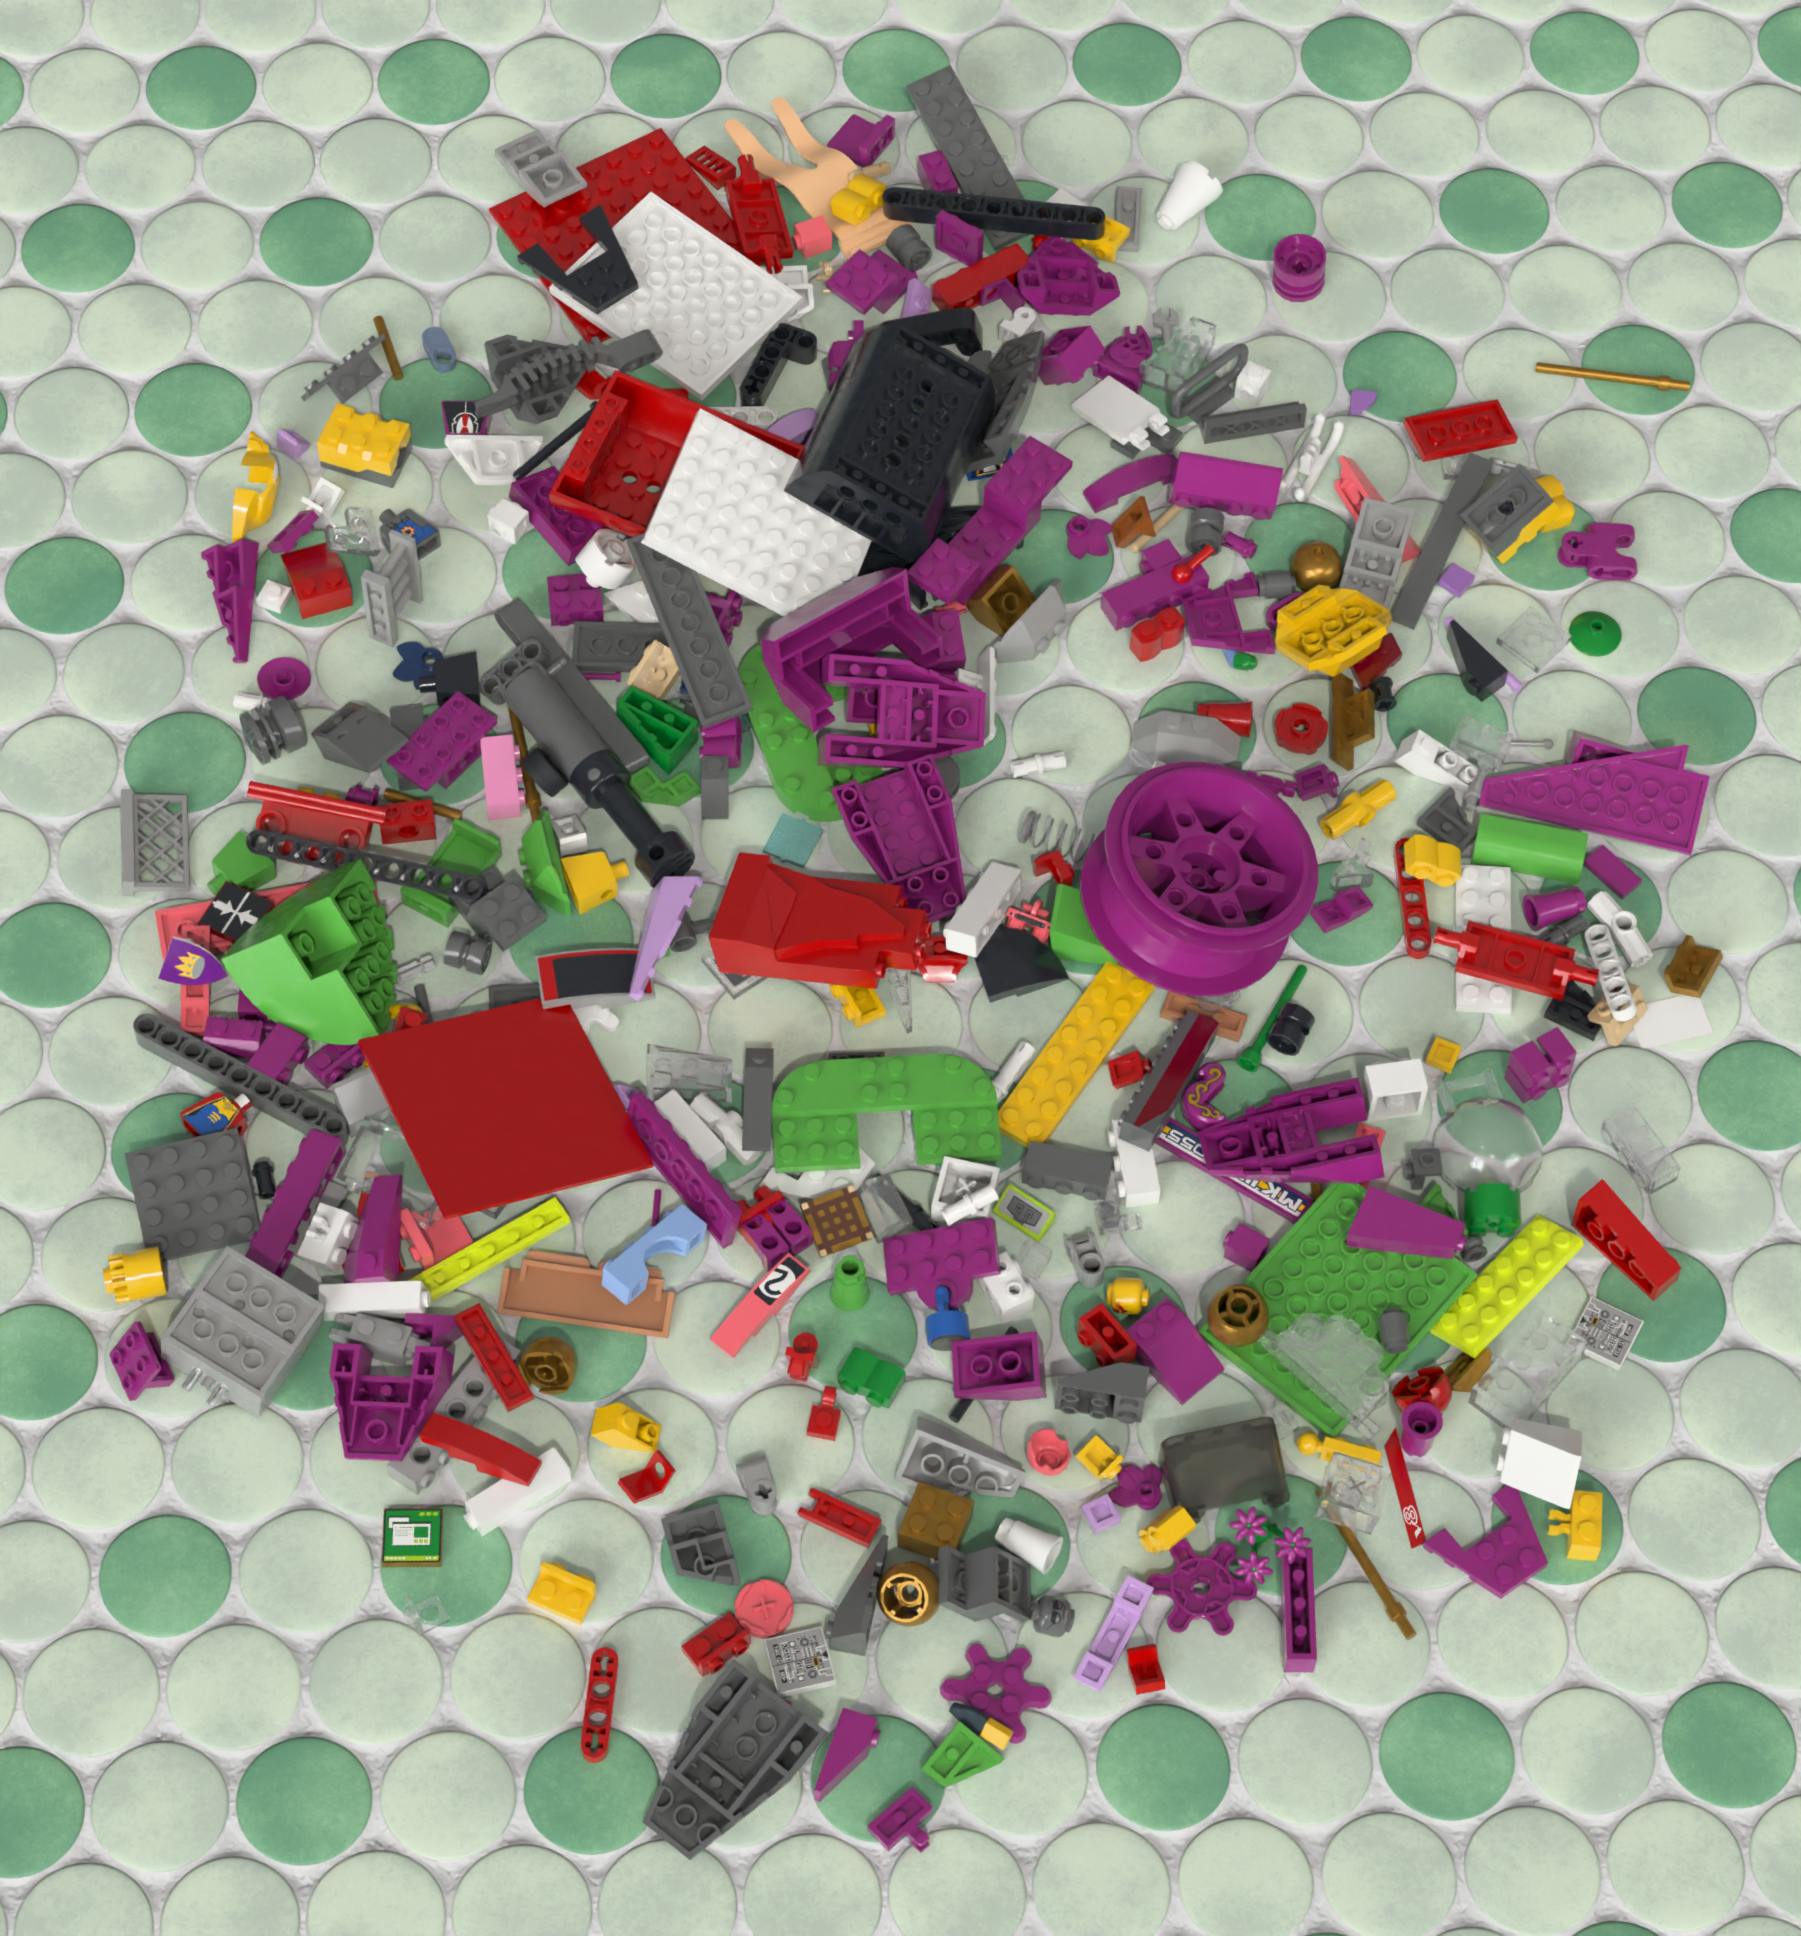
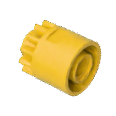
M159 1246L108 1256L110 1267L103 1268L107 1294L114 1293L117 1304L167 1295Z

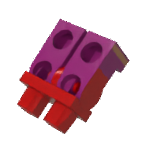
M763 1185L753 1193L757 1204L750 1207L745 1200L737 1202L742 1211L737 1231L762 1260L763 1267L769 1272L788 1253L794 1257L813 1245V1231L793 1207L783 1199V1195L779 1190L773 1192L766 1185Z

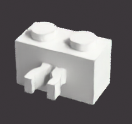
M320 1203L297 1255L309 1264L338 1273L340 1266L345 1262L347 1250L354 1238L359 1220L347 1211Z

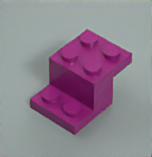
M859 249L826 282V288L863 315L872 307L884 315L907 292L908 282L914 278L917 279V276L880 249L871 257Z

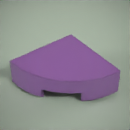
M1352 389L1350 415H1360L1363 411L1372 407L1375 404L1377 392Z

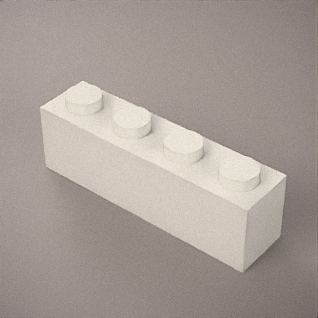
M992 862L987 870L981 873L975 887L969 890L963 904L957 907L951 921H948L944 926L943 936L946 937L947 950L977 958L1006 916L1008 908L1013 906L1023 891L1021 869Z

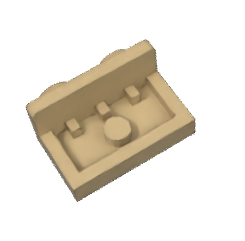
M654 640L645 649L644 656L639 664L631 670L626 684L628 686L632 685L663 701L680 676L670 648L658 640Z
M1628 983L1637 1008L1634 1017L1627 1021L1615 1020L1605 995L1587 1016L1590 1022L1602 1026L1610 1045L1618 1047L1648 1009L1640 986ZM1616 987L1611 990V993L1618 992L1623 987ZM1622 1005L1618 1007L1617 1010H1624L1627 1007H1629V1005Z

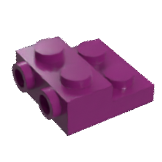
M585 574L547 577L551 626H569L574 624V621L604 622L601 586L594 588L589 585Z

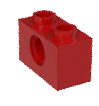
M432 799L378 805V807L388 809L385 825L379 824L382 845L437 839Z

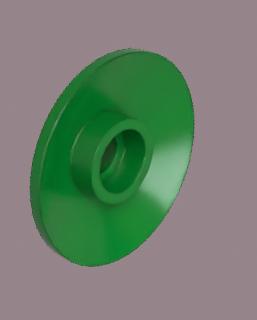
M1584 612L1575 617L1569 627V639L1572 645L1581 653L1589 656L1600 657L1608 655L1615 651L1621 642L1622 633L1619 624L1611 616L1602 612Z

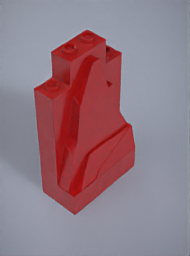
M739 852L708 938L719 972L877 989L880 979L885 977L886 968L917 970L919 961L923 960L925 956V942L927 938L931 937L932 923L928 921L926 910L907 908L908 900L903 895L901 885L811 877L773 864L770 855Z

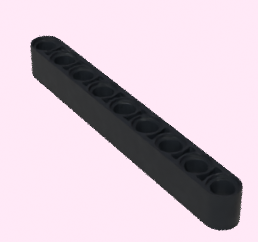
M890 187L883 193V213L890 220L936 224V216L941 210H944L949 214L956 215L960 220L971 226L985 230L1084 240H1098L1105 234V213L1097 207Z
M266 830L251 831L246 839L247 848L252 853L335 871L340 868L335 862V857L338 853L343 852L346 856L344 865L361 858L362 862L365 858H370L373 867L369 874L374 880L467 900L478 901L488 892L487 882L482 877ZM264 835L267 844L264 849L259 850L256 840L259 836ZM289 840L293 844V851L290 855L286 856L283 853L282 847ZM314 846L320 851L319 858L316 861H312L309 857V851ZM393 863H396L399 867V874L396 878H391L388 874V868ZM419 869H423L426 874V879L421 884H418L414 878L416 871ZM448 874L451 876L453 884L449 889L445 890L441 885V880ZM473 880L479 884V891L474 896L470 895L467 890L468 884Z

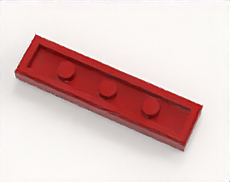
M480 1303L454 1315L455 1323L507 1412L534 1400L530 1388Z

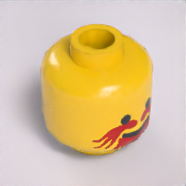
M1117 1277L1114 1283H1109L1107 1305L1111 1306L1115 1313L1139 1315L1143 1306L1149 1305L1150 1289H1145L1142 1279Z

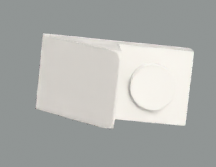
M576 814L551 820L553 834L557 840L561 859L587 853L586 832Z

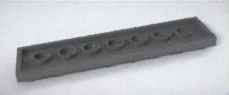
M951 65L906 86L910 98L938 149L943 152L963 194L1025 200ZM983 229L994 251L1030 235Z
M645 533L627 539L628 547L702 729L753 711L752 704L697 571L642 544L641 541Z

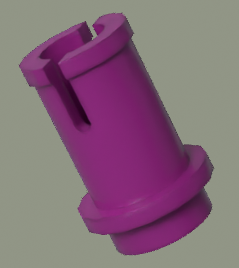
M1231 531L1226 534L1222 546L1242 554L1244 559H1252L1258 548L1254 540L1250 539L1248 541Z

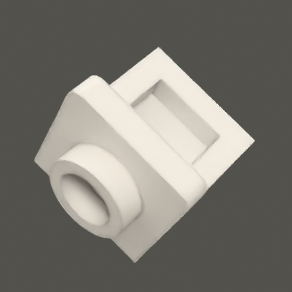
M321 477L309 498L307 499L303 496L300 501L308 505L305 510H314L318 517L323 514L330 518L345 491Z

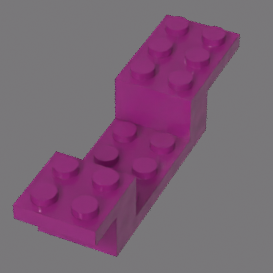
M1029 436L984 486L983 506L948 544L937 538L907 572L908 580L948 605L955 600L964 606L1040 521L1042 501L1069 472L1073 461Z

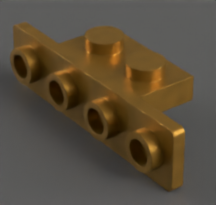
M1340 673L1332 677V757L1335 763L1350 771L1354 769V747L1375 738L1374 693L1366 689L1353 695V680Z

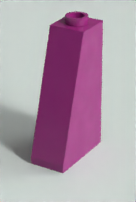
M1369 1185L1348 1232L1346 1245L1355 1248L1453 1260L1457 1250L1462 1252L1468 1236L1464 1235L1465 1223Z

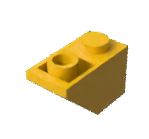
M621 1402L596 1408L590 1435L611 1447L654 1453L657 1450L661 1425Z

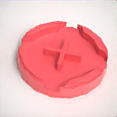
M768 1579L745 1585L738 1593L734 1604L736 1621L743 1630L748 1629L751 1636L760 1639L773 1638L783 1633L791 1624L794 1614L793 1600L789 1591L780 1583Z

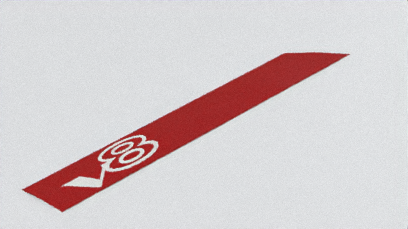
M1395 1427L1384 1448L1411 1549L1424 1544L1426 1538Z

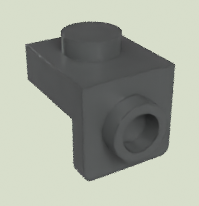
M1438 1148L1412 1149L1408 1163H1404L1405 1180H1410L1411 1190H1422L1425 1177L1441 1176L1443 1172L1440 1150Z

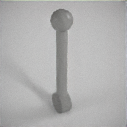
M1502 737L1497 742V746L1500 749H1505L1507 746H1530L1551 749L1554 745L1551 739H1546L1545 741H1508Z

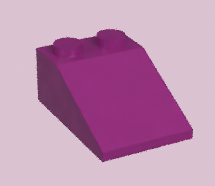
M1167 1297L1126 1330L1128 1335L1137 1344L1136 1360L1142 1366L1150 1367L1149 1373L1181 1405H1184L1224 1371L1220 1361L1187 1316Z
M1037 1331L951 1342L955 1398L1008 1401L1047 1398L1043 1342Z

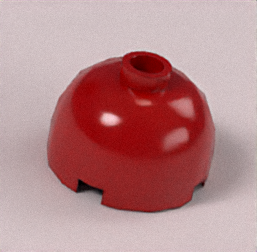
M1432 1366L1417 1370L1419 1376L1410 1380L1407 1375L1393 1388L1392 1394L1402 1413L1412 1403L1427 1402L1434 1405L1443 1415V1412L1452 1400L1450 1380L1441 1367Z

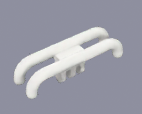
M1318 413L1315 416V421L1308 437L1281 480L1280 494L1288 491L1298 472L1308 475L1302 487L1296 489L1295 499L1303 502L1308 497L1340 441L1344 429L1342 421L1334 423L1332 434L1323 451L1319 454L1321 441L1318 438L1325 423V415Z

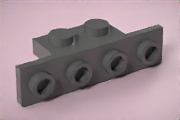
M382 334L377 339L372 335L361 344L364 349L358 353L355 350L351 351L342 358L345 362L338 368L334 364L323 374L326 378L321 382L315 379L304 387L306 393L301 397L302 400L305 401L327 384L340 402L344 404L379 377L383 371L368 352L386 338L385 335Z

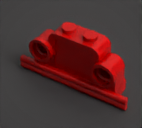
M254 781L249 782L247 797L263 800L261 813L256 819L257 830L271 831L364 852L369 845L373 823L385 825L388 812L386 808ZM289 840L282 847L283 853L286 856L290 855L293 851V844ZM314 846L309 851V857L312 861H316L319 858L320 851ZM343 852L338 853L335 857L337 866L345 860L346 856Z

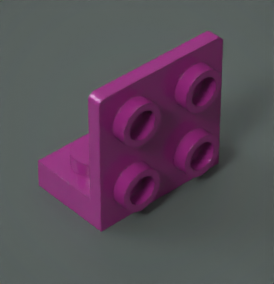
M853 114L828 142L827 147L844 153L862 168L870 166L895 138V118L886 115L881 122L878 121L876 124H873Z

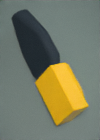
M954 1702L949 1709V1712L958 1721L974 1733L981 1734V1737L1002 1750L1008 1745L1013 1731L992 1718L988 1719L982 1712L964 1704Z

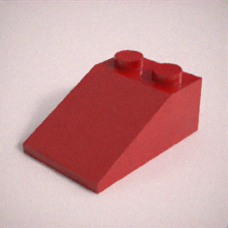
M331 541L280 555L302 619L353 606L351 587Z

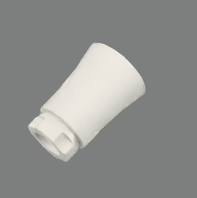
M1005 1518L999 1526L994 1542L1004 1547V1550L1031 1564L1045 1575L1050 1571L1058 1558L1063 1544V1537L1046 1533L1019 1520L1015 1521Z

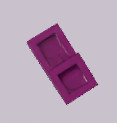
M1357 885L1337 892L1333 900L1313 906L1309 914L1321 930L1327 933L1355 920L1371 910L1374 905L1360 886Z

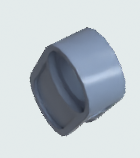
M439 327L427 328L422 334L423 348L433 368L441 373L452 371L457 363L456 354L445 331ZM441 356H448L451 358V360L447 363H440L437 361V359Z

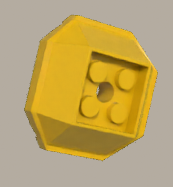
M1317 585L1278 610L1275 641L1277 651L1309 671L1318 670L1335 677L1379 649L1382 638L1387 634L1392 621L1391 611L1357 590L1345 588L1330 589V586Z

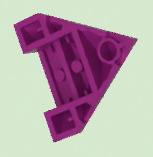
M1049 236L1047 240H1044L1028 259L1027 265L1017 273L1021 294L1041 314L1090 316L1120 296L1116 276L1111 272H1103L1098 268L1096 260L1072 241L1067 243L1061 237Z

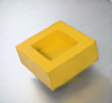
M1436 1036L1425 1064L1451 1074L1461 1053L1462 1046Z

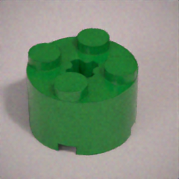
M1504 1183L1477 1185V1190L1470 1192V1187L1463 1191L1464 1223L1466 1224V1229L1469 1230V1236L1484 1237L1486 1233H1497L1499 1237L1503 1238L1514 1236L1515 1230L1521 1226L1520 1190L1516 1187L1515 1191L1510 1190V1185Z

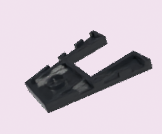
M600 205L580 216L579 220L584 229L605 252L574 272L566 275L538 243L517 255L518 262L521 265L525 264L539 277L547 278L553 282L556 288L561 291L565 290L572 295L573 299L596 314L601 313L639 289L638 281Z

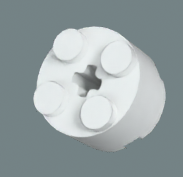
M599 529L575 558L576 563L587 576L586 581L594 588L601 586L607 589H617L636 567L626 541L627 539L624 542L617 538L619 533L610 529Z

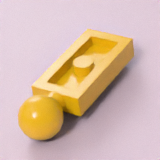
M1305 1432L1297 1439V1448L1304 1455H1313L1318 1452L1321 1453L1320 1459L1377 1474L1382 1452L1377 1451L1372 1446L1351 1444L1340 1437L1329 1438L1325 1436V1440L1322 1442L1312 1432Z

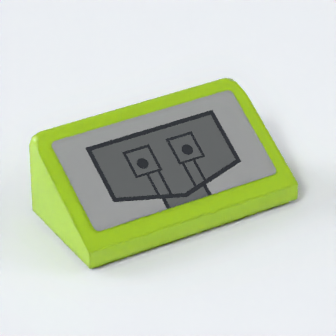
M1012 1184L1007 1186L992 1213L1038 1243L1053 1226L1056 1218L1054 1211Z

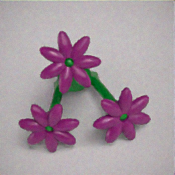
M1255 1506L1249 1509L1247 1515L1241 1509H1237L1236 1514L1240 1521L1229 1523L1231 1528L1240 1529L1236 1534V1541H1240L1247 1535V1539L1251 1544L1249 1560L1238 1557L1237 1561L1242 1567L1234 1571L1236 1575H1245V1584H1249L1253 1578L1258 1583L1264 1584L1263 1575L1273 1574L1271 1568L1265 1567L1269 1562V1557H1264L1260 1560L1257 1558L1258 1544L1268 1541L1273 1533L1279 1537L1274 1539V1542L1282 1546L1276 1553V1557L1280 1558L1287 1554V1560L1292 1564L1296 1554L1301 1557L1307 1556L1302 1546L1310 1544L1311 1539L1301 1538L1304 1531L1303 1527H1299L1294 1534L1289 1527H1285L1284 1532H1282L1276 1523L1270 1524L1266 1516L1256 1515Z

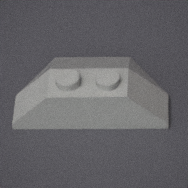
M1056 578L1002 638L993 645L997 663L1034 660L1039 653L1043 654L1049 648L1051 640L1056 635L1060 636L1067 626L1065 622L1066 606L1062 583L1059 578Z
M1161 710L1135 721L1131 747L1137 750L1152 765L1155 761L1160 760L1165 764L1206 762L1226 766L1231 762H1237L1241 737L1216 718Z

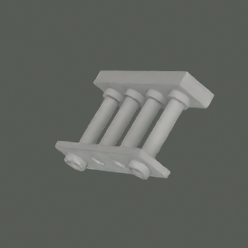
M391 529L389 532L390 555L379 572L374 573L365 569L361 575V584L369 638L393 647L398 640L396 619L408 600L421 604L423 597L415 539L407 533H399Z

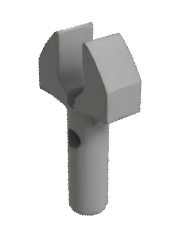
M1159 308L1153 315V328L1162 329L1164 349L1172 351L1174 349L1172 328L1179 327V314L1174 309L1169 308V319L1165 321L1161 316V308Z

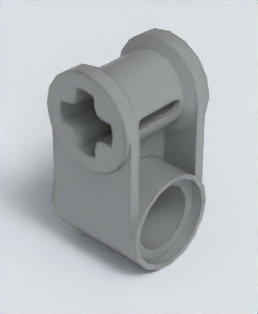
M1089 1231L1086 1236L1072 1240L1065 1238L1066 1253L1074 1267L1080 1284L1088 1289L1099 1287L1104 1280L1105 1262L1099 1250L1094 1232ZM1094 1269L1096 1272L1091 1273L1086 1270Z
M765 1456L736 1465L738 1479L743 1490H745L753 1512L758 1516L773 1514L777 1507V1490Z

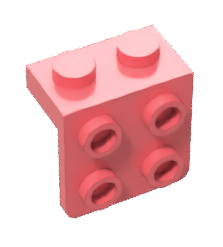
M439 1207L413 1219L408 1208L401 1210L400 1238L402 1240L406 1239L410 1246L408 1250L415 1263L419 1262L423 1271L474 1243L459 1216L445 1220Z

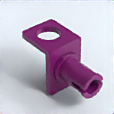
M1005 277L982 288L979 304L984 306L1001 299L1014 313L1016 309L1025 306L1027 299L1021 294L1020 288H1015ZM997 288L992 296L987 297L991 290Z

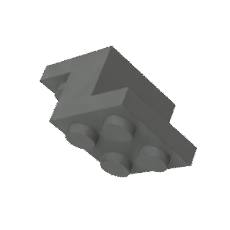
M493 865L478 875L488 885L487 894L480 900H467L449 896V901L474 932L483 939L491 936L503 952L546 922L548 918L514 876L505 881ZM475 880L468 884L467 889L472 896L476 895L479 891V884Z
M950 1546L938 1548L939 1605L974 1622L1003 1613L1020 1622L1029 1620L1031 1607V1564L996 1546L970 1554H964Z

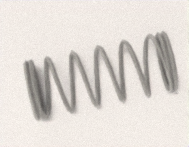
M1031 810L1022 825L1019 836L1020 843H1026L1033 833L1032 845L1034 848L1039 847L1046 839V851L1049 853L1053 852L1060 843L1059 851L1062 855V844L1068 823L1065 824L1055 846L1049 851L1048 842L1054 818H1052L1040 843L1035 846V833L1041 814L1039 813L1036 818V812ZM1080 828L1070 849L1062 857H1067V855L1073 849V861L1075 864L1079 863L1084 858L1086 853H1088L1087 851L1093 843L1095 833L1092 834L1091 840L1083 855L1080 857L1078 861H1076V848L1082 830Z

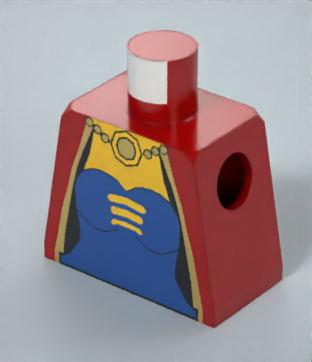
M216 1092L180 1113L183 1127L194 1138L235 1128L238 1129L240 1138L247 1130L243 1113L250 1109L252 1104L243 1093L230 1102L221 1092Z

